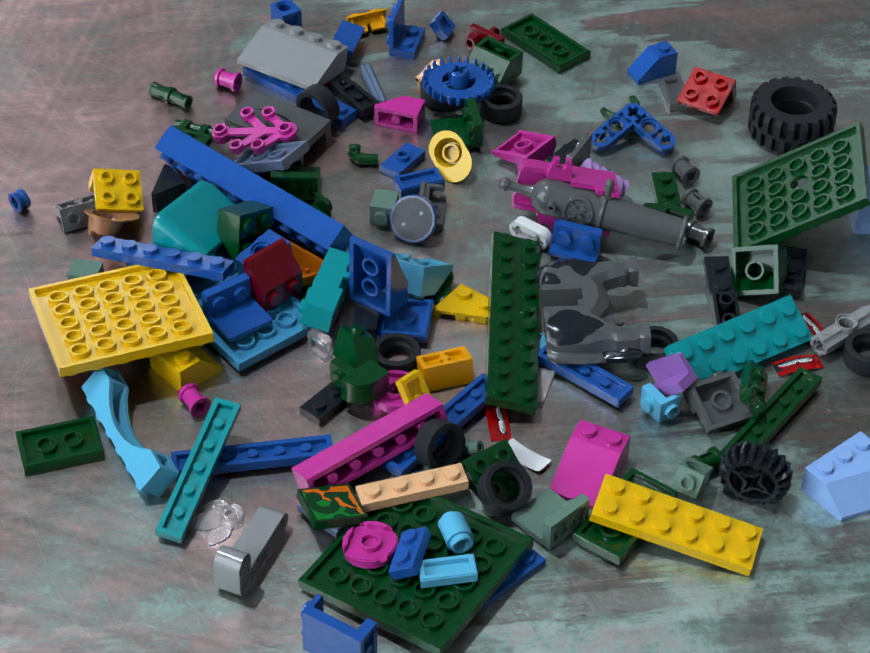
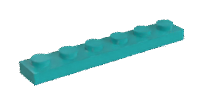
M215 397L155 529L156 536L182 544L241 411V404Z

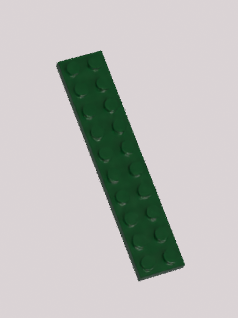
M493 231L490 249L484 404L535 415L538 406L539 285L536 280V271L540 265V242Z

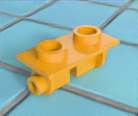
M387 8L372 9L361 14L354 13L347 16L345 21L365 27L363 34L369 32L367 26H370L372 32L386 30L387 18L385 19Z

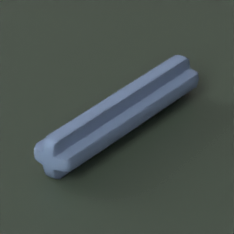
M362 64L360 66V73L370 95L380 103L387 101L371 64Z

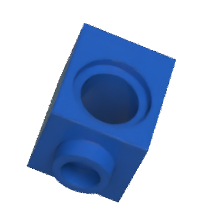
M280 0L270 4L271 20L281 19L286 24L302 27L301 9L292 0Z

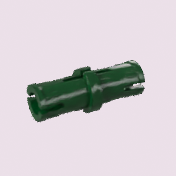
M152 82L148 89L149 95L164 100L166 104L170 105L172 103L186 110L191 107L193 102L192 96L183 94L172 86L166 87L157 82Z

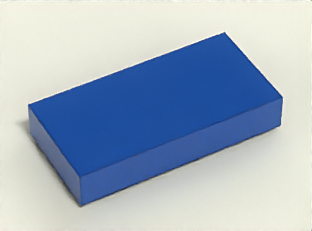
M437 167L393 177V184L401 197L419 193L421 181L440 184L445 187V180Z

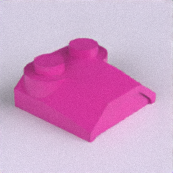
M519 130L518 133L495 150L493 149L492 155L515 163L519 171L522 158L545 161L549 155L554 153L557 143L555 136Z

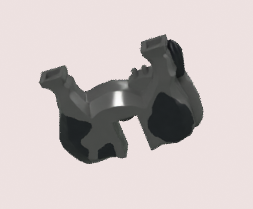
M636 255L630 256L622 263L560 259L550 262L536 271V280L540 288L541 309H544L543 329L547 360L553 364L560 365L631 363L643 358V354H650L651 331L649 321L641 323L635 328L621 327L624 325V322L615 321L611 316L612 304L607 294L608 290L617 287H626L628 285L638 287L639 267Z

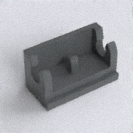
M421 181L419 195L429 199L437 212L436 228L434 231H443L447 196L436 195L433 192L444 191V186Z

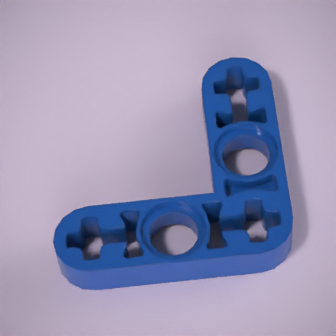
M629 103L592 133L591 148L599 153L609 150L632 130L656 152L662 155L672 153L676 143L674 135L636 103ZM629 112H630L631 114L637 113V116L632 115V116L630 117V116H629ZM620 124L623 129L620 132H615L611 129V125ZM651 125L655 128V131L647 133L643 130V127ZM603 138H605V142H604V143H603V142H599V143L596 142L597 139H598V140H602ZM661 141L664 143L668 141L669 146L667 144L661 145Z

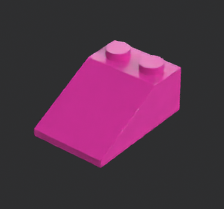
M580 420L569 439L550 489L566 501L573 500L583 493L590 499L589 509L593 510L605 474L618 477L625 465L629 454L630 436Z

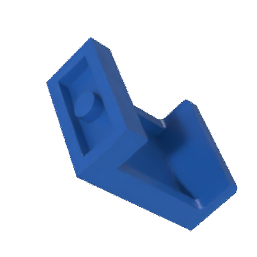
M317 594L311 601H307L302 607L300 616L302 617L301 635L303 636L304 650L310 653H377V622L366 618L361 626L356 629L326 614L323 607V596Z

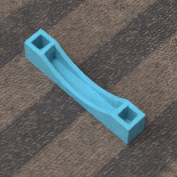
M109 367L95 370L82 386L87 396V402L94 408L97 419L102 422L106 429V435L116 447L115 451L122 457L126 464V470L134 478L136 488L143 494L149 493L160 497L180 474L170 456L145 448L135 436L128 414L129 387L120 372Z

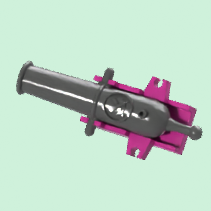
M555 155L551 162L522 158L516 182L511 181L507 177L501 178L498 182L500 190L513 191L511 200L514 209L536 212V223L542 226L545 224L549 225L548 229L552 234L556 219L603 229L604 236H609L610 231L675 246V250L678 251L680 250L688 223V216L680 218L620 199V190L614 172L572 166L571 158L567 157L565 164H559L560 157Z

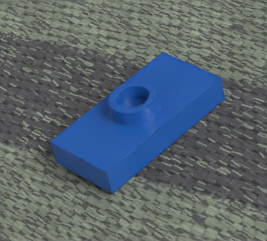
M406 142L380 165V172L391 177L406 174L425 157V150Z

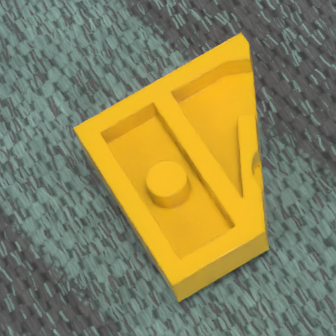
M461 283L434 307L433 316L440 318L441 314L455 315V320L487 324L488 297Z

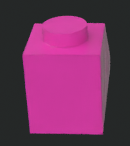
M401 96L375 104L374 125L418 133L425 119L424 99Z

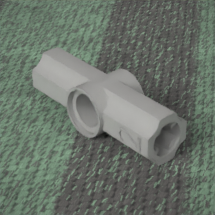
M870 305L862 306L851 314L838 315L834 324L811 337L810 344L814 352L819 356L827 355L839 347H844L845 341L851 333L870 329Z

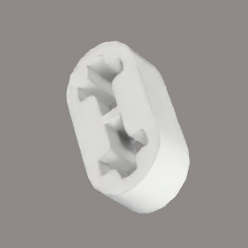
M519 216L509 226L513 236L540 242V250H544L553 241V235L549 229L524 216Z

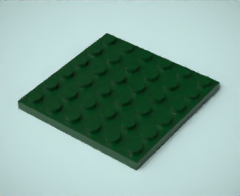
M440 496L368 511L366 512L368 515L367 521H378L389 525L392 531L397 534L398 543L403 531L426 526L431 533V537L423 560L474 554L478 581L421 588L419 572L416 576L393 580L388 573L391 562L375 569H363L354 566L346 560L342 549L343 536L348 529L353 526L354 529L360 526L352 525L348 526L298 579V586L300 589L315 596L317 594L322 595L323 600L364 620L369 618L377 622L378 627L431 653H444L532 549L534 540L523 533ZM449 511L461 512L473 534V546L464 553L457 554L450 550L438 528V521Z

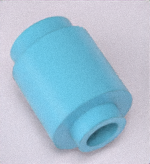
M458 511L445 513L438 521V528L447 547L457 554L468 551L473 546V534L464 515Z

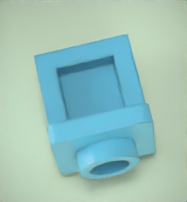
M648 383L642 386L640 405L645 412L649 413L658 423H661L667 419L674 418L680 413L682 396L677 393L666 398L655 386Z

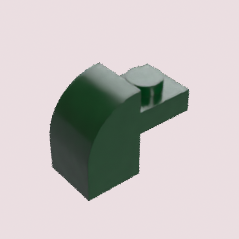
M339 357L330 361V380L335 386L341 387V399L354 404L369 403L389 391V372L373 360H368L357 369H354Z

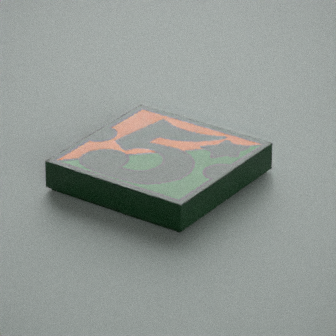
M349 483L297 489L296 497L314 530L360 525V523L367 521L368 515Z

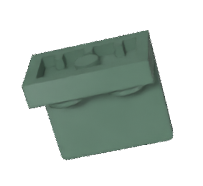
M548 488L511 515V520L550 550L573 533L588 517L590 499L581 493L573 500L566 501Z

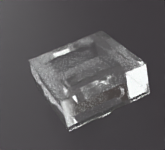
M315 327L308 331V351L324 363L333 358L332 339Z

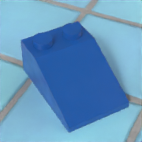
M352 235L350 237L349 299L390 317L407 303L408 281L394 253Z

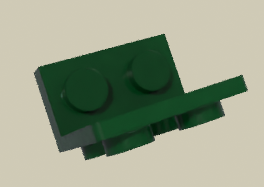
M466 98L465 108H462V117L430 120L433 136L441 131H452L457 133L463 140L467 149L483 147V122L475 98Z
M290 166L284 172L271 171L270 183L300 200H314V193L319 191L321 168Z
M507 439L460 462L476 491L478 479L483 471L496 462L509 460L521 465ZM497 473L491 479L492 492L500 501L503 502L519 493L516 481L509 474Z

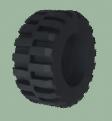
M801 77L774 78L769 83L767 81L754 91L751 97L748 129L759 145H764L767 150L771 152L774 150L782 155L833 133L838 110L837 102L828 89L825 90L821 84H815L812 80H802Z

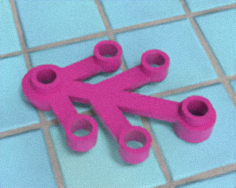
M272 106L263 108L261 113L264 120L270 121L275 127H266L255 116L252 107H244L241 109L240 115L242 120L248 122L252 127L229 128L224 123H219L213 127L212 135L217 144L228 143L232 137L248 136L242 141L240 139L232 140L229 143L231 153L235 155L240 154L245 148L251 146L253 153L261 154L266 148L279 140L282 143L295 140L298 129L293 122H283L277 116Z

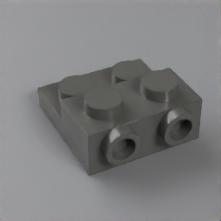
M734 370L726 373L718 371L703 380L697 378L683 392L692 415H698L706 434L747 422L753 417L750 413V403L743 405L740 401V382Z

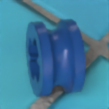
M21 188L17 189L15 193L11 192L8 195L11 206L17 212H21L24 208H28L31 205L27 193Z

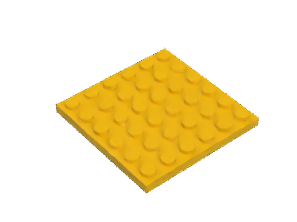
M133 265L28 289L31 302L60 377L75 376L78 373L90 370H100L107 366L126 364L133 360L152 358L155 355L177 352L184 348L203 346L206 343L214 342L213 331L182 273Z

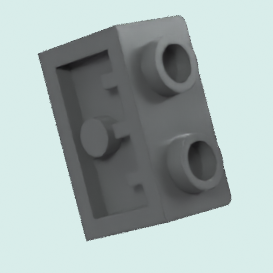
M94 194L53 205L54 213L61 219L65 232L88 226L89 215L84 213V210H96Z

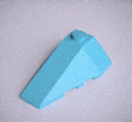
M346 246V252L349 253L350 246ZM394 253L408 281L410 298L425 299V296L435 295L453 269V264L430 258H424V260L411 258L412 255Z

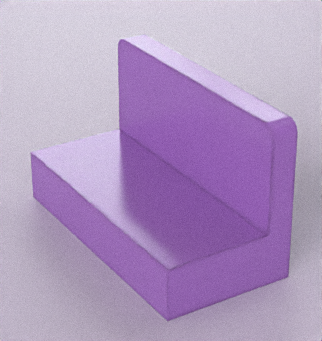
M681 352L650 361L646 364L648 371L656 381L653 386L665 397L684 392L698 378Z

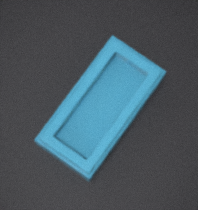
M474 554L422 560L419 569L421 588L478 581Z

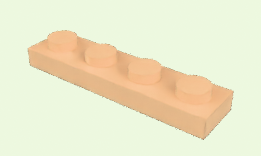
M458 463L355 487L358 500L365 512L466 490L469 489V481L462 464Z

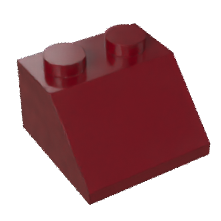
M283 238L243 260L244 273L250 277L251 297L266 312L303 290L302 270Z

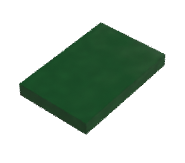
M94 415L15 432L25 475L105 459Z

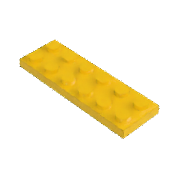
M605 474L589 521L748 577L752 570L763 531L761 527L609 474Z

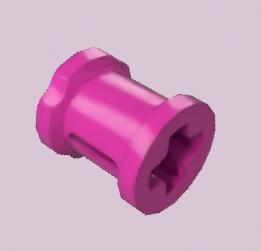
M219 68L214 76V85L216 87L224 86L231 88L233 92H238L243 82L241 73H230L224 68Z
M190 383L184 385L179 390L178 399L189 407V412L192 416L200 417L210 409L211 401L208 397L202 396L197 384Z

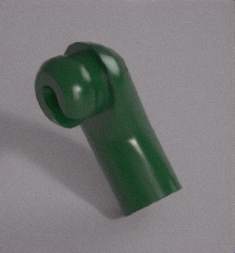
M360 144L349 145L348 156L357 164L378 165V154L362 153Z

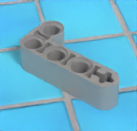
M261 505L254 513L233 548L225 545L219 547L213 562L216 588L242 597L245 596L284 534L288 524L287 513Z

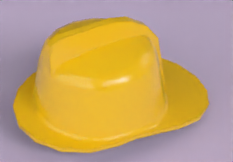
M441 131L432 137L429 144V154L444 180L451 183H458L464 180L472 169V158L463 140L457 133L452 131Z

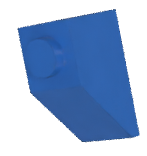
M667 41L648 46L627 69V74L637 85L676 74L678 52Z

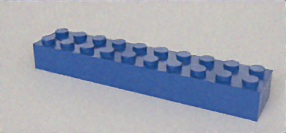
M170 125L154 147L161 154L159 157L161 160L171 165V168L179 175L182 173L187 175L186 178L196 184L201 180L212 183L235 204L253 200L272 206V229L281 235L286 233L289 235L288 238L298 245L303 243L306 245V249L318 256L320 253L326 256L329 247L346 252V246H350V237L353 234L343 224Z

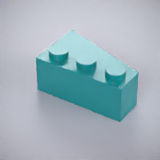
M329 247L318 274L313 280L312 287L309 286L305 299L301 300L298 313L302 314L300 324L327 333L330 331L349 292V253Z

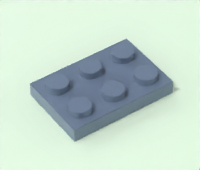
M308 141L276 143L266 148L261 154L253 153L251 148L234 162L251 172H259V174L275 170L284 172L290 168L293 162L301 160L303 154L310 150Z

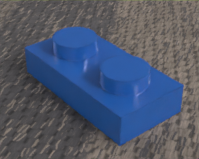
M426 526L402 532L388 571L393 580L418 575L431 537V533Z

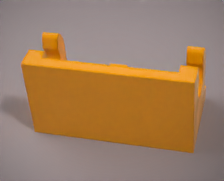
M465 346L416 356L417 370L421 371L429 392L464 385L474 381L473 358Z

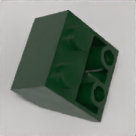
M490 36L477 43L469 56V64L474 63V60L477 59V67L482 62L485 64V70L488 66L490 67V72H494L495 85H508L522 74L523 52Z
M249 200L218 209L217 233L234 262L235 258L255 242L259 236L263 235L268 229L272 230V206Z

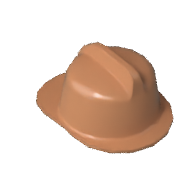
M84 210V213L89 215V236L97 239L103 236L115 237L120 232L124 222L136 221L140 218L137 213Z

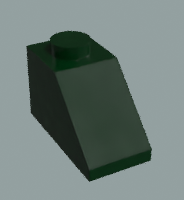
M352 324L351 327L340 326L332 354L345 361L354 369H357L370 359L378 364L375 340L366 331V328L358 324Z

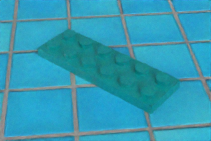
M788 295L670 344L663 350L666 356L679 352L683 353L697 377L703 380L718 371L726 373L734 370L735 374L743 371L745 363L753 360L756 365L809 343L813 335L791 295Z

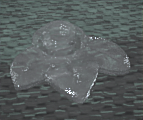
M214 500L204 505L205 512L195 517L191 524V529L208 532V546H216L230 538L233 530H237L243 525L245 513L240 505H228L222 500Z

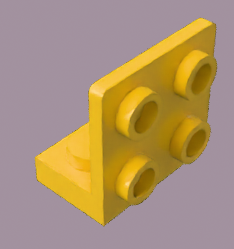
M93 168L88 186L89 191L94 192L96 211L143 212L140 170Z

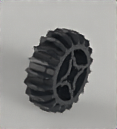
M746 440L743 444L737 442L735 446H730L721 458L718 474L721 477V484L726 485V491L733 492L735 498L741 497L745 501L748 500L752 503L760 502L762 505L766 502L775 504L777 500H782L787 491L790 490L793 478L791 463L786 461V455L778 454V448L772 450L768 447V444L763 446L758 441L751 444Z

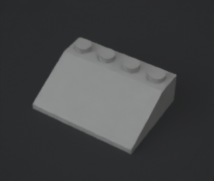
M272 19L261 26L238 57L237 63L306 89L312 84L324 85L345 71L348 46L341 44L337 40L326 39L318 33L305 31L300 26L286 24L281 19Z

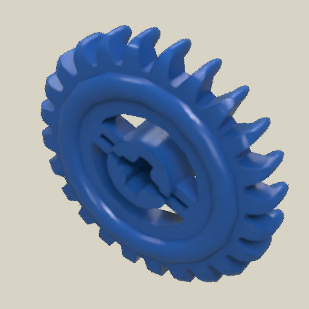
M458 55L456 62H453L451 56H449L447 64L444 63L441 57L439 65L436 64L435 60L432 63V68L430 65H427V70L423 71L422 83L426 93L432 96L433 99H439L441 103L448 102V105L456 103V106H461V104L466 105V98H475L476 103H478V100L483 101L485 97H489L494 90L495 77L494 72H490L489 66L485 70L484 62L477 67V59L474 60V63L469 64V57L467 56L466 61L461 63L460 56Z

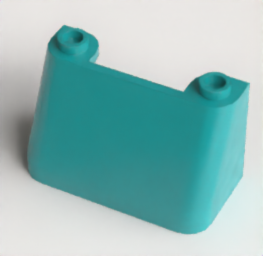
M201 180L157 214L153 222L152 244L166 248H177L187 252H199L203 255L216 257V249L223 244L217 233L218 209L235 205V203L212 183Z

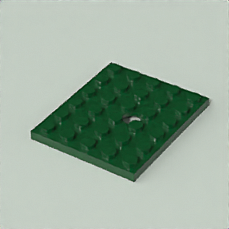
M860 121L732 176L734 247L774 245L870 205L864 127ZM803 178L807 179V182L804 186L796 188L798 186V180Z

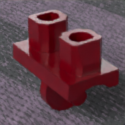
M473 23L470 25V34L465 38V46L473 50L474 46L487 36L503 43L505 37L500 35V30L497 27H491L488 30Z

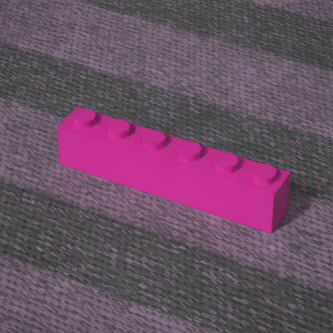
M425 393L294 466L292 471L298 488L347 484L414 446L418 431L426 422L435 418L448 421L443 404Z

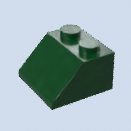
M779 244L731 247V274L734 291H737V296L781 293L788 273L787 247Z

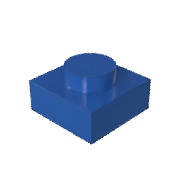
M443 10L437 13L429 24L442 41L448 38L456 27Z

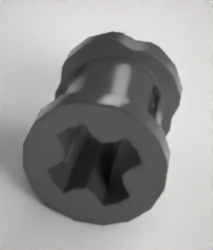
M686 156L676 157L671 163V171L674 174H678L685 185H691L698 180L700 170L696 166H692Z
M695 187L685 191L681 198L682 205L692 208L698 217H703L709 213L713 205L712 200L700 195Z
M692 219L687 224L683 238L686 240L692 239L700 243L701 247L707 248L714 238L715 230L711 227L707 229Z

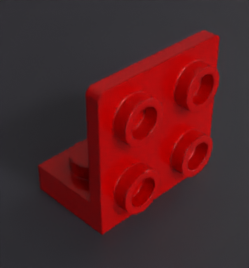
M694 67L677 102L678 104L718 116L726 100L733 102L737 95L736 79Z

